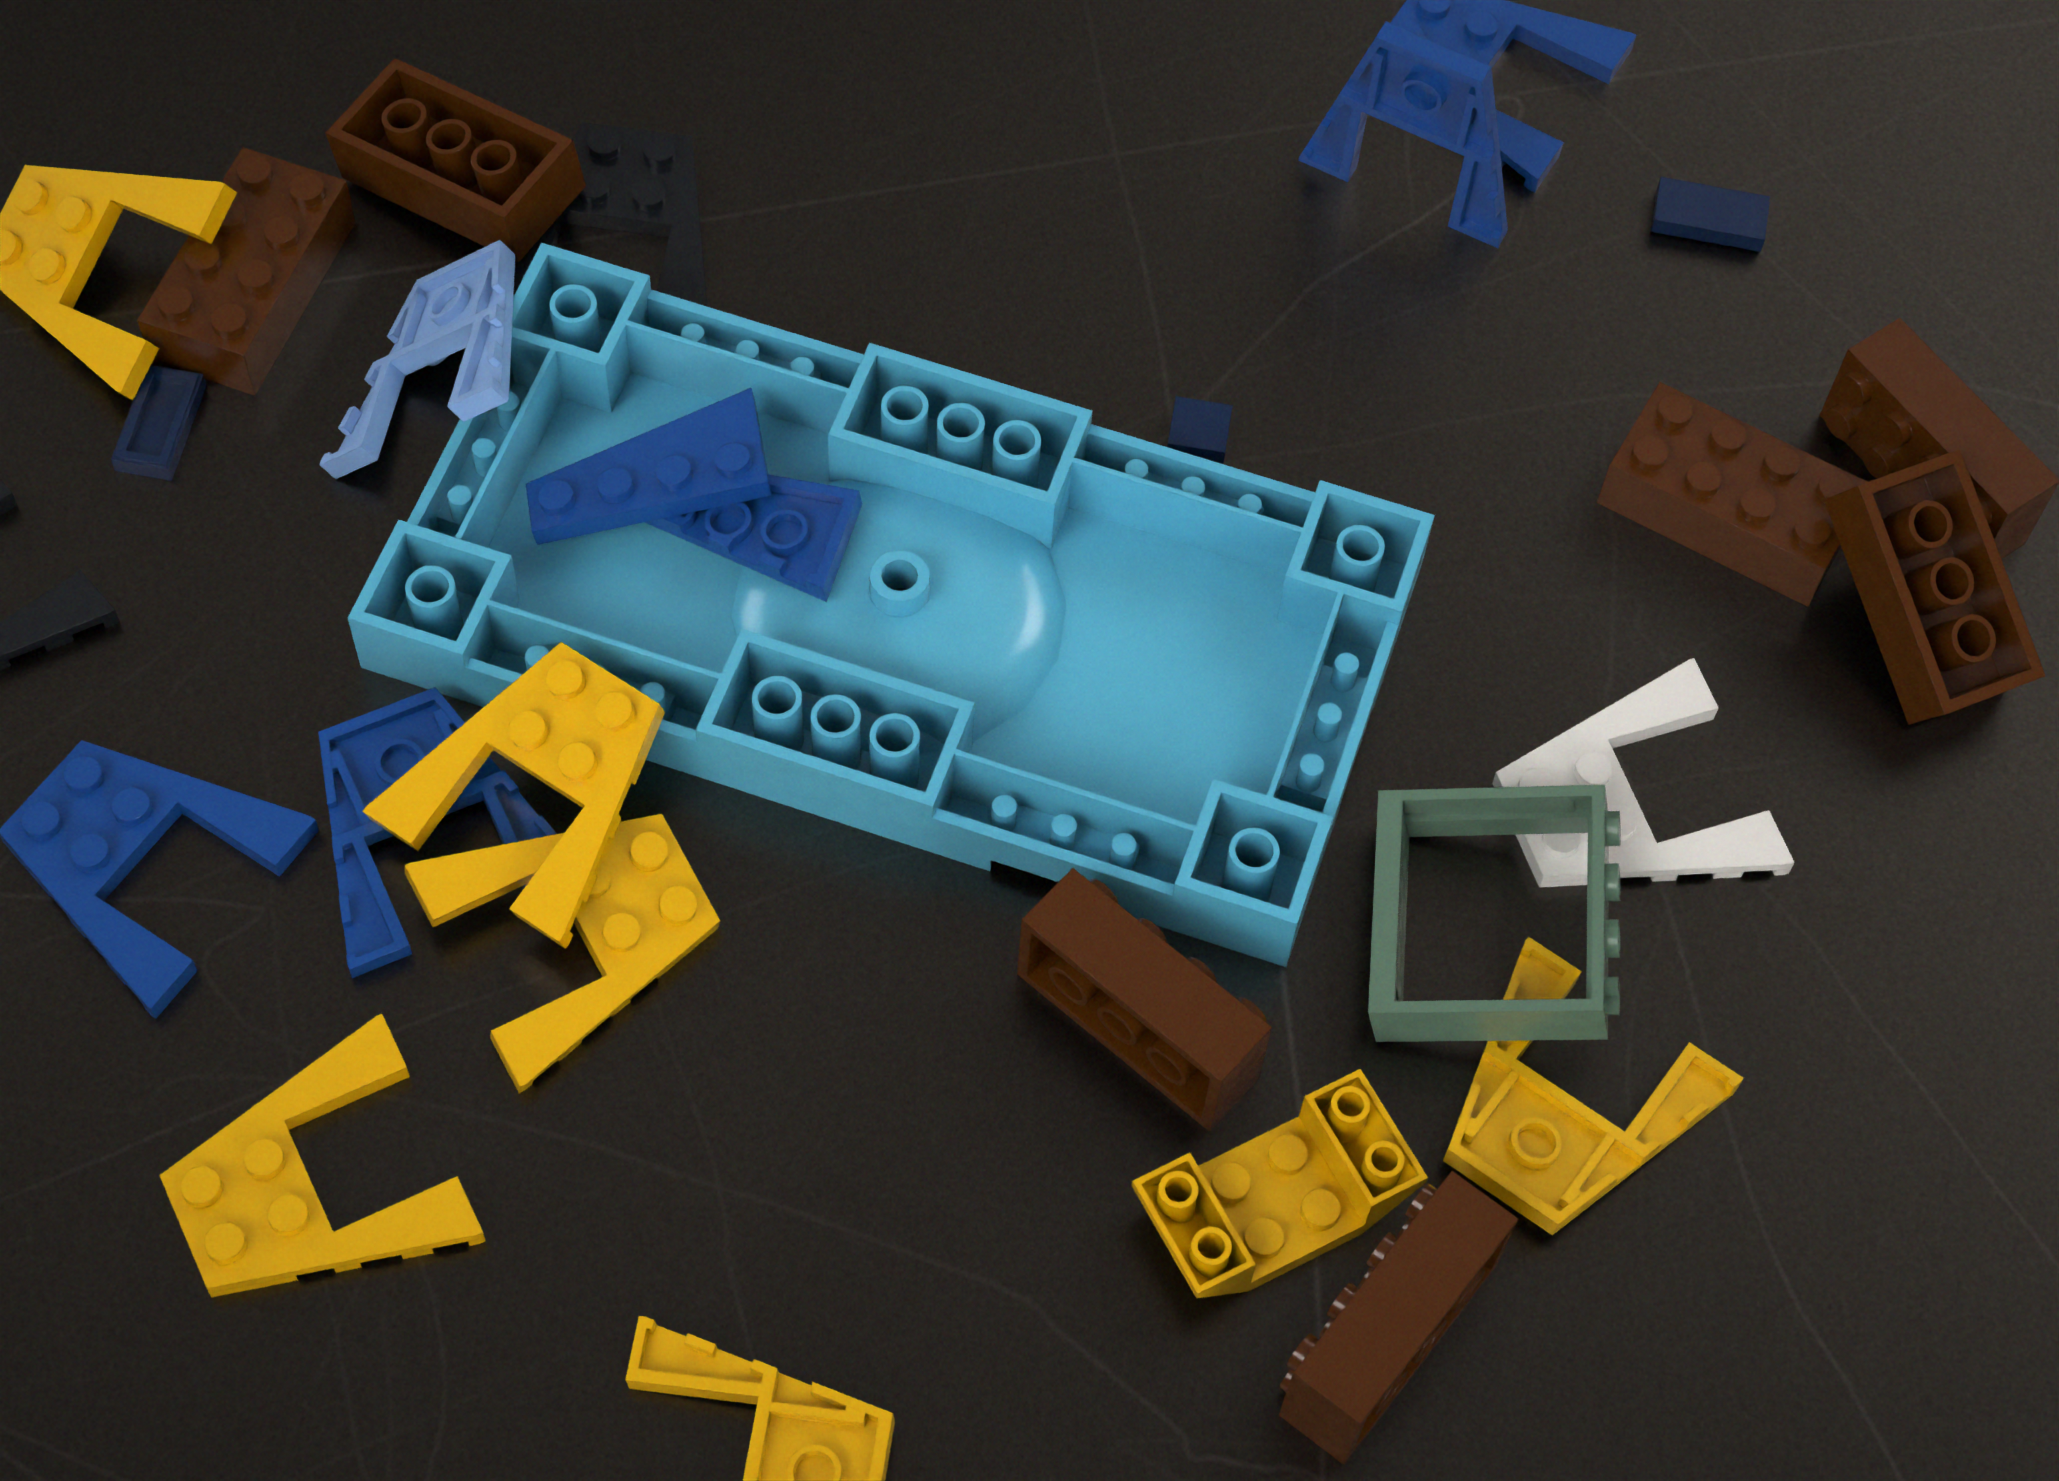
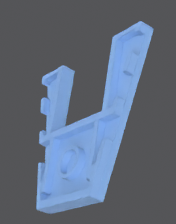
M501 240L416 280L387 335L394 343L389 355L372 363L364 378L372 386L360 410L356 406L349 407L338 427L346 437L337 452L333 454L331 452L325 453L319 465L335 479L340 478L378 460L406 375L427 365L436 366L449 355L464 348L466 349L447 407L464 422L508 402L515 254Z

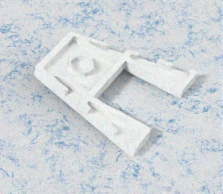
M1694 658L1685 661L1498 770L1492 783L1494 787L1605 784L1608 811H1620L1621 844L1620 846H1609V864L1619 863L1620 878L1650 877L1652 882L1676 881L1678 875L1712 873L1713 879L1742 877L1744 872L1773 870V874L1776 876L1789 874L1795 863L1769 810L1659 843L1656 842L1613 748L1714 720L1718 706ZM1588 833L1516 835L1539 887L1587 885Z

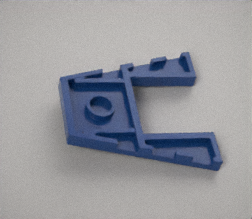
M1406 0L1390 22L1405 30L1416 32L1422 37L1454 51L1470 55L1475 60L1492 66V68L1510 42L1515 39L1607 84L1611 82L1632 51L1637 36L1631 32L1506 0ZM1496 110L1501 166L1503 167L1507 163L1526 178L1524 186L1535 193L1560 157L1564 142Z
M1386 21L1304 148L1298 161L1348 182L1358 166L1367 115L1389 123L1464 156L1448 227L1498 248L1507 234L1508 226L1492 66L1475 60L1470 55L1459 53L1426 39L1416 32L1405 30Z
M436 687L318 732L339 888L341 918L347 952L346 959L352 978L412 954L410 944L368 849L369 845L394 835L370 820L362 811L369 803L465 723ZM490 756L446 813L448 815L484 801L503 844L557 834L542 815L539 816L520 794L515 782L505 770H500Z
M81 740L0 828V837L48 896H51L67 914L71 923L82 936L86 937L102 955L107 965L123 984L127 985L142 1002L146 1011L156 1019L198 970L191 958L104 902L106 898L182 814L279 877L319 832L316 819L309 815Z

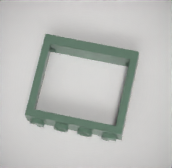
M1605 784L1378 790L1368 1014L1376 1042L1608 1040V1015H1620L1619 976L1608 977V958H1620L1619 919H1609V902H1620L1621 898L1619 863L1609 864V846H1620L1621 823L1620 811H1608ZM1588 833L1586 999L1403 1001L1410 837Z

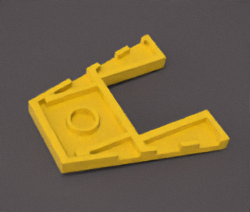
M25 165L0 213V290L115 391L134 400L159 348L145 339L76 311L73 308L123 209L212 244L237 192L225 183L216 181Z
M560 642L369 803L362 812L370 820L419 851L493 750L582 807L583 809L509 908L515 916L566 949L573 936L570 930L582 901L587 903L596 881L595 869L608 839L613 840L621 817L619 812L631 783L635 785L665 711L658 702Z
M663 814L621 821L619 823L613 840L608 839L595 869L597 878L587 903L582 901L574 920V924L602 978L491 1030L490 1039L518 1093L528 1089L533 1084V1081L557 1060L560 1062L582 1043V1039L610 1016L612 1018L630 1003L632 997L655 978L659 979L718 929L720 919ZM564 833L411 862L405 865V875L432 927H435L528 884Z
M1528 937L1519 954L1503 1000L1565 999L1576 984L1582 971ZM1533 1040L1487 1041L1443 1161L1543 1230L1554 1235L1731 1097L1744 1078L1689 1042L1626 1131H1623L1519 1061Z
M383 1014L375 1016L159 1175L211 1298L297 1281V1275L332 1268L337 1273L362 1268V1262L402 1255L403 1259L432 1254L434 1253L433 1248L468 1242L469 1246L486 1241L458 1176L334 1232L331 1228L289 1130L410 1077L407 1066Z
M645 1316L638 1317L626 1375L629 1389L757 1405L743 1481H885L895 1425L892 1412L812 1382V1385L781 1374L778 1368L753 1359V1362L717 1349L716 1344L689 1333H687V1336L681 1335L656 1325L653 1319Z

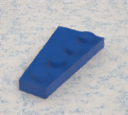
M752 388L526 483L531 531L537 545L771 496L759 418Z
M768 474L771 496L645 522L827 602L861 510L862 500L859 490Z

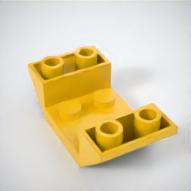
M1359 1069L1304 1096L1298 1117L1199 1166L1191 1153H1188L1133 1180L1131 1186L1195 1297L1204 1298L1249 1292L1363 1234L1427 1182L1428 1176L1364 1073Z

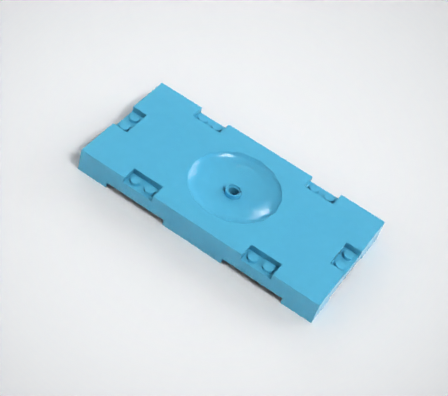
M541 243L513 297L508 402L464 422L461 419L459 420L408 521L405 522L398 519L348 616V622L361 668L428 690L436 687L441 694L481 707L486 706L562 642L661 705L665 714L646 760L987 871L991 870L993 862H998L1059 882L1074 868L1086 879L1090 880L1093 878L1104 883L1114 893L1118 904L1136 919L1146 918L1157 926L1287 967L1367 723L1379 694L1422 566L1435 515L1322 480L1319 481L1316 492L1302 489L1091 424L1093 411L876 344L869 343L865 353L861 354L651 290L650 275ZM752 388L756 401L768 474L859 490L862 500L861 510L827 602L645 522L537 545L531 531L526 483ZM901 588V589H906V590L897 591V590H893V589Z

